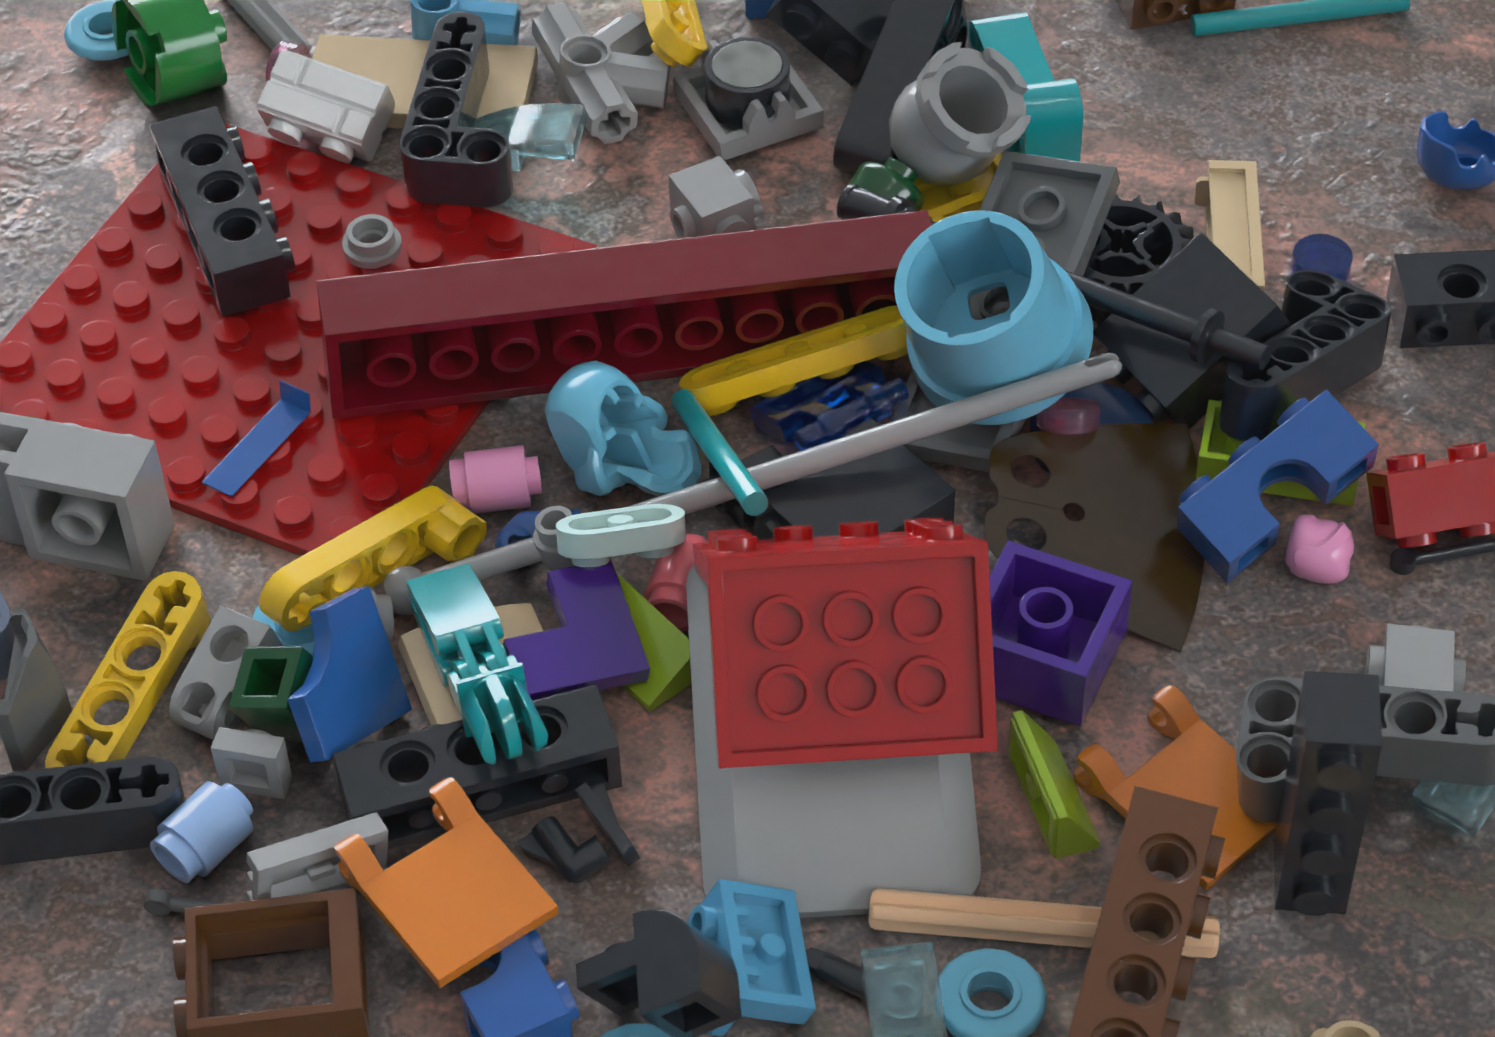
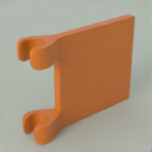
M1167 685L1153 695L1152 703L1154 707L1149 711L1147 718L1154 729L1163 735L1174 738V741L1127 778L1109 752L1099 744H1092L1077 756V762L1080 766L1075 769L1073 778L1074 782L1082 790L1107 801L1125 819L1135 786L1218 807L1212 835L1224 837L1225 842L1215 879L1204 876L1200 878L1199 885L1204 890H1207L1273 835L1276 831L1277 822L1265 823L1254 820L1244 813L1239 805L1236 749L1200 719L1189 700L1178 688L1173 685Z
M446 778L429 789L430 797L436 802L432 807L433 816L448 832L387 869H382L373 852L359 834H353L334 846L336 855L341 859L338 863L341 876L351 887L356 888L366 898L439 989L559 914L558 905L480 817L466 793L454 778Z

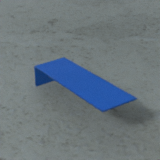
M279 380L281 399L212 470L202 483L232 497L311 413L310 393Z

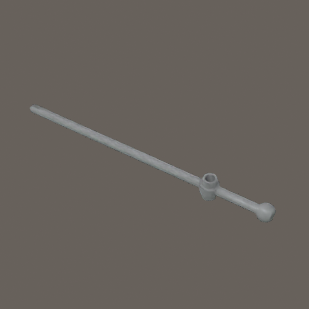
M1101 354L747 468V470L759 487L765 490L1113 378L1122 370V363L1116 354ZM718 477L631 506L669 504L682 508L685 511V515L736 498L723 479ZM564 506L548 507L537 515L533 537L425 572H421L420 569L412 566H398L388 573L383 581L385 592L390 595L392 600L393 612L401 616H414L407 591V580L467 563L470 564L479 581L540 561L549 567L550 571L575 566L572 564L571 558L564 557L558 553L556 523L565 517L571 516L572 512Z

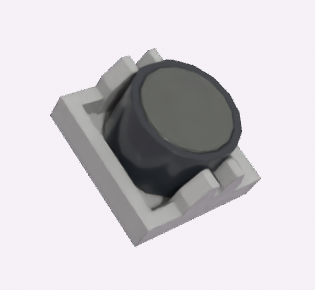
M737 32L731 34L729 41L720 44L716 40L709 41L707 49L701 57L700 68L673 76L675 96L715 154L721 156L723 160L824 127V110L790 65L786 52L776 43L766 39L741 37Z

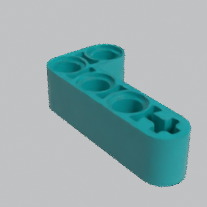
M1021 12L970 20L968 23L969 48L983 52L986 47L995 49L1014 64L1028 87V91L1023 95L1026 105V115H1031L1030 123L1021 137L1006 151L1080 162L1083 104L1078 84L1074 78L1054 80L1027 13Z

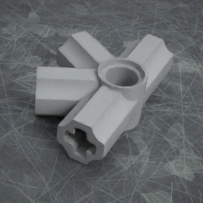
M565 2L546 5L544 11L532 20V35L558 78L557 93L559 100L564 105L576 109L590 135L601 139L604 145L622 141L630 130L636 128L638 112L634 105L664 109L671 66L660 58L648 57L654 53L651 49V44L654 41L643 18L629 12L623 17L616 18L592 36L578 12L570 10Z

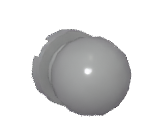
M954 42L938 50L927 62L917 80L907 85L896 100L889 119L891 147L899 161L911 168L918 175V178L925 183L953 187L986 172L995 157L1009 149L1021 137L1030 123L1031 115H1026V105L1023 95L1028 91L1026 81L1014 64L993 48L986 47L983 52L971 48H960L962 42Z

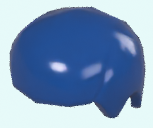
M1437 111L1422 119L1417 142L1418 163L1429 181L1439 186L1454 190L1482 188L1495 181V133L1482 129L1475 118L1470 119L1462 127H1453L1448 122L1447 113L1445 111Z

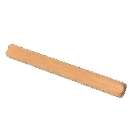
M877 888L872 891L870 896L868 920L870 927L874 930L1091 948L1102 907ZM1206 916L1201 938L1197 939L1186 936L1182 955L1201 958L1215 957L1220 941L1219 920L1214 916ZM1150 931L1135 932L1140 938L1148 941L1162 940L1160 936Z

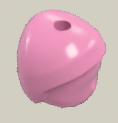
M1302 514L1296 518L1292 526L1285 554V563L1289 567L1290 572L1299 578L1322 584L1341 582L1348 577L1350 571V560L1354 552L1352 532L1343 521L1337 523L1334 520L1318 519L1314 515Z

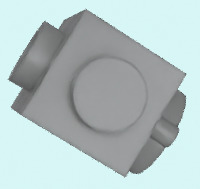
M721 156L668 176L670 218L679 239L755 230L754 218L764 213L757 189L750 176L741 169L733 172Z
M1387 623L1383 646L1368 644L1364 674L1379 675V685L1463 692L1466 660L1454 658L1455 631L1433 629L1421 625L1407 626Z

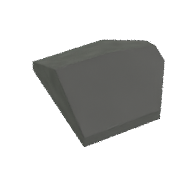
M26 609L12 610L10 620L15 638L5 698L0 700V734L12 770H26L60 732L72 712L70 701L58 670Z

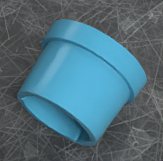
M985 210L968 211L949 216L922 232L908 247L899 263L895 277L894 292L898 310L907 330L906 343L908 355L921 390L936 407L1089 358L1093 342V321L1085 297L1068 273L1047 256L1033 233L1015 218L1003 213ZM1001 286L1007 288L1010 300L1008 311L982 320L973 319L970 299L974 294ZM1064 394L976 421L973 424L999 425L1020 421L1045 410Z

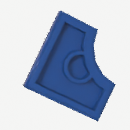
M369 586L351 589L309 612L314 633L313 661L303 685L287 700L310 763L326 761L332 758L333 753L349 748L413 710Z

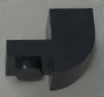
M648 909L634 913L633 940L613 944L606 948L603 953L576 964L577 989L619 1016L639 1008L640 1017L672 1037H697L742 1018L737 969L728 951L670 911Z

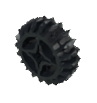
M1115 194L1083 277L1133 295L1195 238L1193 227L1183 225L1180 212L1165 213L1162 201L1146 205L1142 203L1140 195L1129 201L1121 200ZM1088 305L1092 321H1095L1098 326L1111 315L1109 312Z

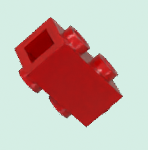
M1476 442L1447 447L1448 458L1426 462L1425 453H1409L1387 457V469L1366 472L1375 535L1397 539L1398 547L1408 548L1436 543V532L1458 528L1460 537L1495 533V452H1487L1486 442Z

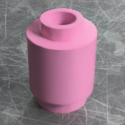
M524 445L464 452V458L449 460L452 496L461 502L465 508H470L474 514L531 507V495L542 493L538 456L526 457Z

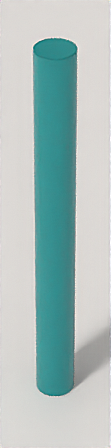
M1309 0L1192 14L1190 17V28L1193 37L1403 12L1409 10L1410 0Z
M686 389L677 391L671 399L672 408L743 510L751 516L762 514L768 507L767 496L693 393Z

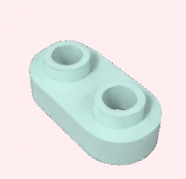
M646 504L571 515L556 523L557 550L560 555L571 558L572 564L579 567L602 566L610 562L612 556L633 553L643 558L665 557L674 552V546L686 540L685 511L678 506L669 504Z

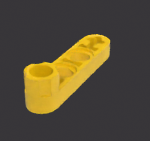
M431 485L423 488L280 568L266 582L259 599L260 610L286 631L295 632L311 624L310 611L351 589L365 586L373 588L384 581L388 573L398 566H411L434 552L451 563L472 557L477 547L485 539L487 523L439 487Z
M166 572L154 578L147 585L51 745L45 759V768L69 766V764L79 765L85 761L86 757L90 763L125 759L189 649L198 646L211 623L207 602L200 585L194 577L185 572ZM154 646L161 650L159 660L148 669L132 670L126 665L130 654L140 647ZM122 700L129 704L127 715L116 724L101 725L94 721L96 711L102 704L108 701ZM84 735H88L94 740L91 746H89Z

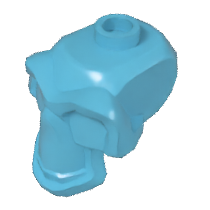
M598 361L583 362L563 374L549 392L545 405L546 419L563 459L574 471L575 483L580 491H586L601 497L611 493L614 488L630 483L646 493L662 496L693 486L700 478L702 464L691 433L684 429L663 431L668 420V415L663 406L652 398L641 395L632 380L617 368Z

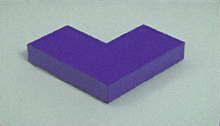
M612 560L605 565L597 567L573 566L548 571L546 585L561 628L507 638L503 641L507 656L514 655L517 663L522 662L527 691L532 701L550 697L560 691L577 690L592 685H597L600 691L648 680L650 672L649 663Z

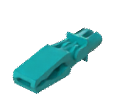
M467 563L407 580L410 605L444 687L449 686L452 698L463 721L466 737H474L484 761L489 764L496 763L491 732L495 733L507 759L522 756L523 750L517 725L518 722H521L535 752L547 745L548 733L527 691L522 662L517 663L514 655L507 656L503 644L499 642L498 639L504 638L500 618L470 564Z

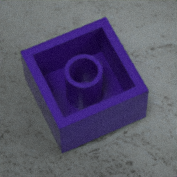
M1007 541L989 576L995 698L1081 727L1127 632L1132 580Z

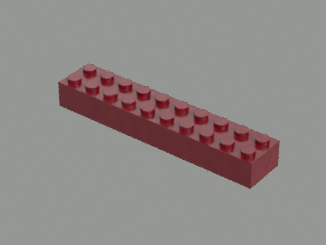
M928 211L896 213L316 280L324 366L332 418H348L549 393L559 378L572 367L591 361L602 362L617 368L630 378L633 383L683 377L699 366L878 309L895 306L897 303L894 286L899 263L912 242L922 232L932 226Z

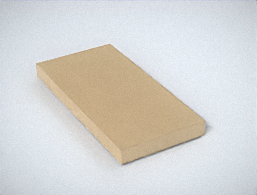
M319 34L312 59L388 85L396 103L387 128L403 129L430 40ZM487 44L489 75L474 128L491 129L503 135L521 136L538 65L537 47Z

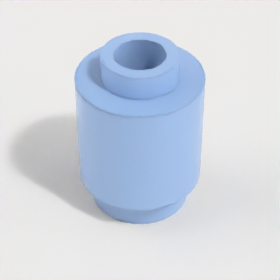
M207 781L158 825L157 831L159 835L150 842L152 853L159 863L181 882L189 883L196 875L205 877L253 832V823L249 817L253 813L252 805L235 786L229 783L219 786L216 783Z

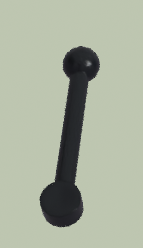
M1495 538L1421 552H1414L1409 548H1397L1391 553L1390 568L1396 574L1408 575L1415 570L1416 565L1494 552Z

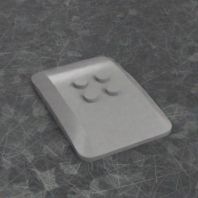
M694 564L688 572L686 593L704 896H707L718 879L794 890L799 918L869 914L870 896L872 891L877 888L974 896L980 885L981 862L970 753L719 769L717 766L708 586L696 572Z

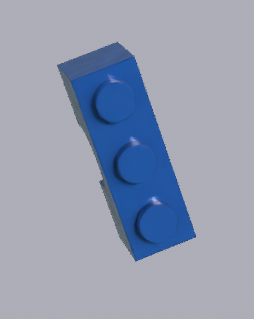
M1327 389L1311 402L1305 397L1297 400L1279 417L1277 421L1279 427L1262 441L1257 436L1245 441L1228 459L1229 467L1214 479H1211L1208 475L1200 477L1180 496L1179 502L1181 505L1178 506L1177 529L1226 583H1229L1277 543L1280 523L1264 507L1260 499L1261 493L1267 487L1282 481L1297 482L1309 488L1326 505L1374 467L1379 444Z
M536 929L478 964L477 966L489 968L495 971V973L484 982L460 992L465 1026L469 1037H573L571 1022L579 1019L577 1004L564 979L553 982L544 966L549 964V959L542 939Z

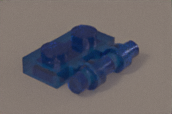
M863 361L854 364L851 371L836 378L822 379L816 376L797 382L790 391L779 396L768 397L749 407V411L756 430L785 442H794L799 451L839 439L847 434L846 432L871 418L877 423L892 414V407L909 398V392L905 383L900 378L896 377L885 383L881 367Z

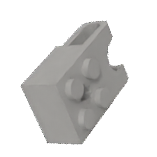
M0 412V541L25 546L28 557L32 559L147 581L175 526L155 441L132 434H117L86 428L74 423H59Z

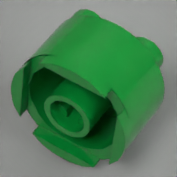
M203 0L115 1L112 7L111 20L116 49L118 51L127 48L133 66L123 68L132 89L144 104L149 106L158 103L163 104L226 85L227 72L222 61L220 44L227 41V29L223 17L218 10L208 11Z

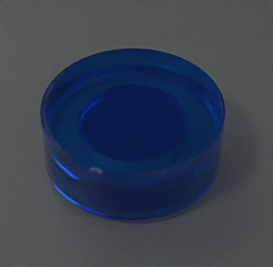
M1308 235L1300 239L1294 246L1291 272L1294 273L1302 270L1320 271L1346 282L1350 276L1353 260L1351 248L1343 240L1332 235Z

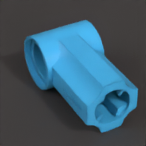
M410 0L412 39L430 40L434 26L440 18L453 12L465 11L481 17L485 24L487 44L518 45L521 24V5H518V3L492 0Z

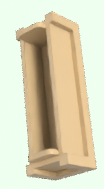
M1209 160L1208 177L1197 178L1194 195L1195 205L1204 206L1206 237L1264 292L1265 278L1256 161Z

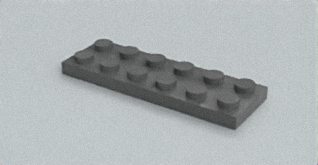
M1004 151L979 211L1003 213L1020 221L1033 233L1050 259L1055 261L1064 270L1083 277L1120 184L1117 167ZM1001 286L974 294L970 299L973 319L982 320L1008 311L1010 300L1007 288ZM913 369L890 422L936 408L921 390ZM1026 419L999 425L970 423L905 444L904 446L920 460L989 473V459L992 448L1006 438L1020 435Z

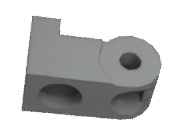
M220 605L173 691L169 705L171 722L214 740L219 727L237 730L242 719L228 707L245 647H284L271 626Z

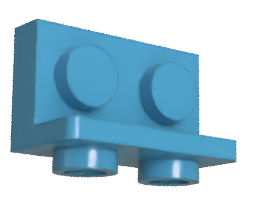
M718 879L702 903L693 908L688 923L723 946L732 957L738 974L742 1017L804 1025L816 1010L795 891ZM734 1022L707 1033L708 1035L723 1037Z

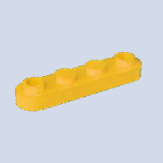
M641 0L646 18L645 23L654 41L651 44L653 52L663 62L672 67H677L679 64L692 67L707 49L695 0Z
M897 305L889 306L699 366L685 374L680 379L679 386L681 390L686 389L692 392L709 416H714L729 411L737 404V401L759 394L762 397L782 395L790 391L795 386V383L819 376L822 379H831L842 376L851 371L854 364L876 357L880 360H892L902 357L908 353L906 343L907 330Z

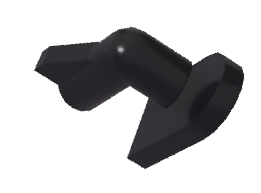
M585 782L575 789L587 815L623 862L630 866L639 860L640 857L619 825L604 783L591 790ZM552 816L540 820L533 827L530 834L517 842L526 856L555 867L561 877L569 883L583 881L610 862L596 835H593L577 846L557 818Z

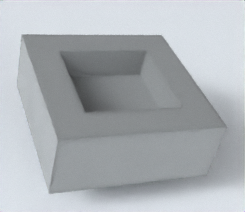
M219 727L211 745V753L219 785L222 786L224 783H229L244 793L285 799L293 777L284 737L272 736L267 732L257 729L242 731Z

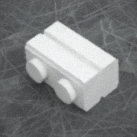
M284 49L280 52L272 69L271 79L267 81L259 98L257 110L268 127V133L282 142L298 145L302 138L319 144V150L330 158L350 163L352 158L356 157L370 162L373 160L380 144L382 132L386 130L394 112L396 102L386 84Z

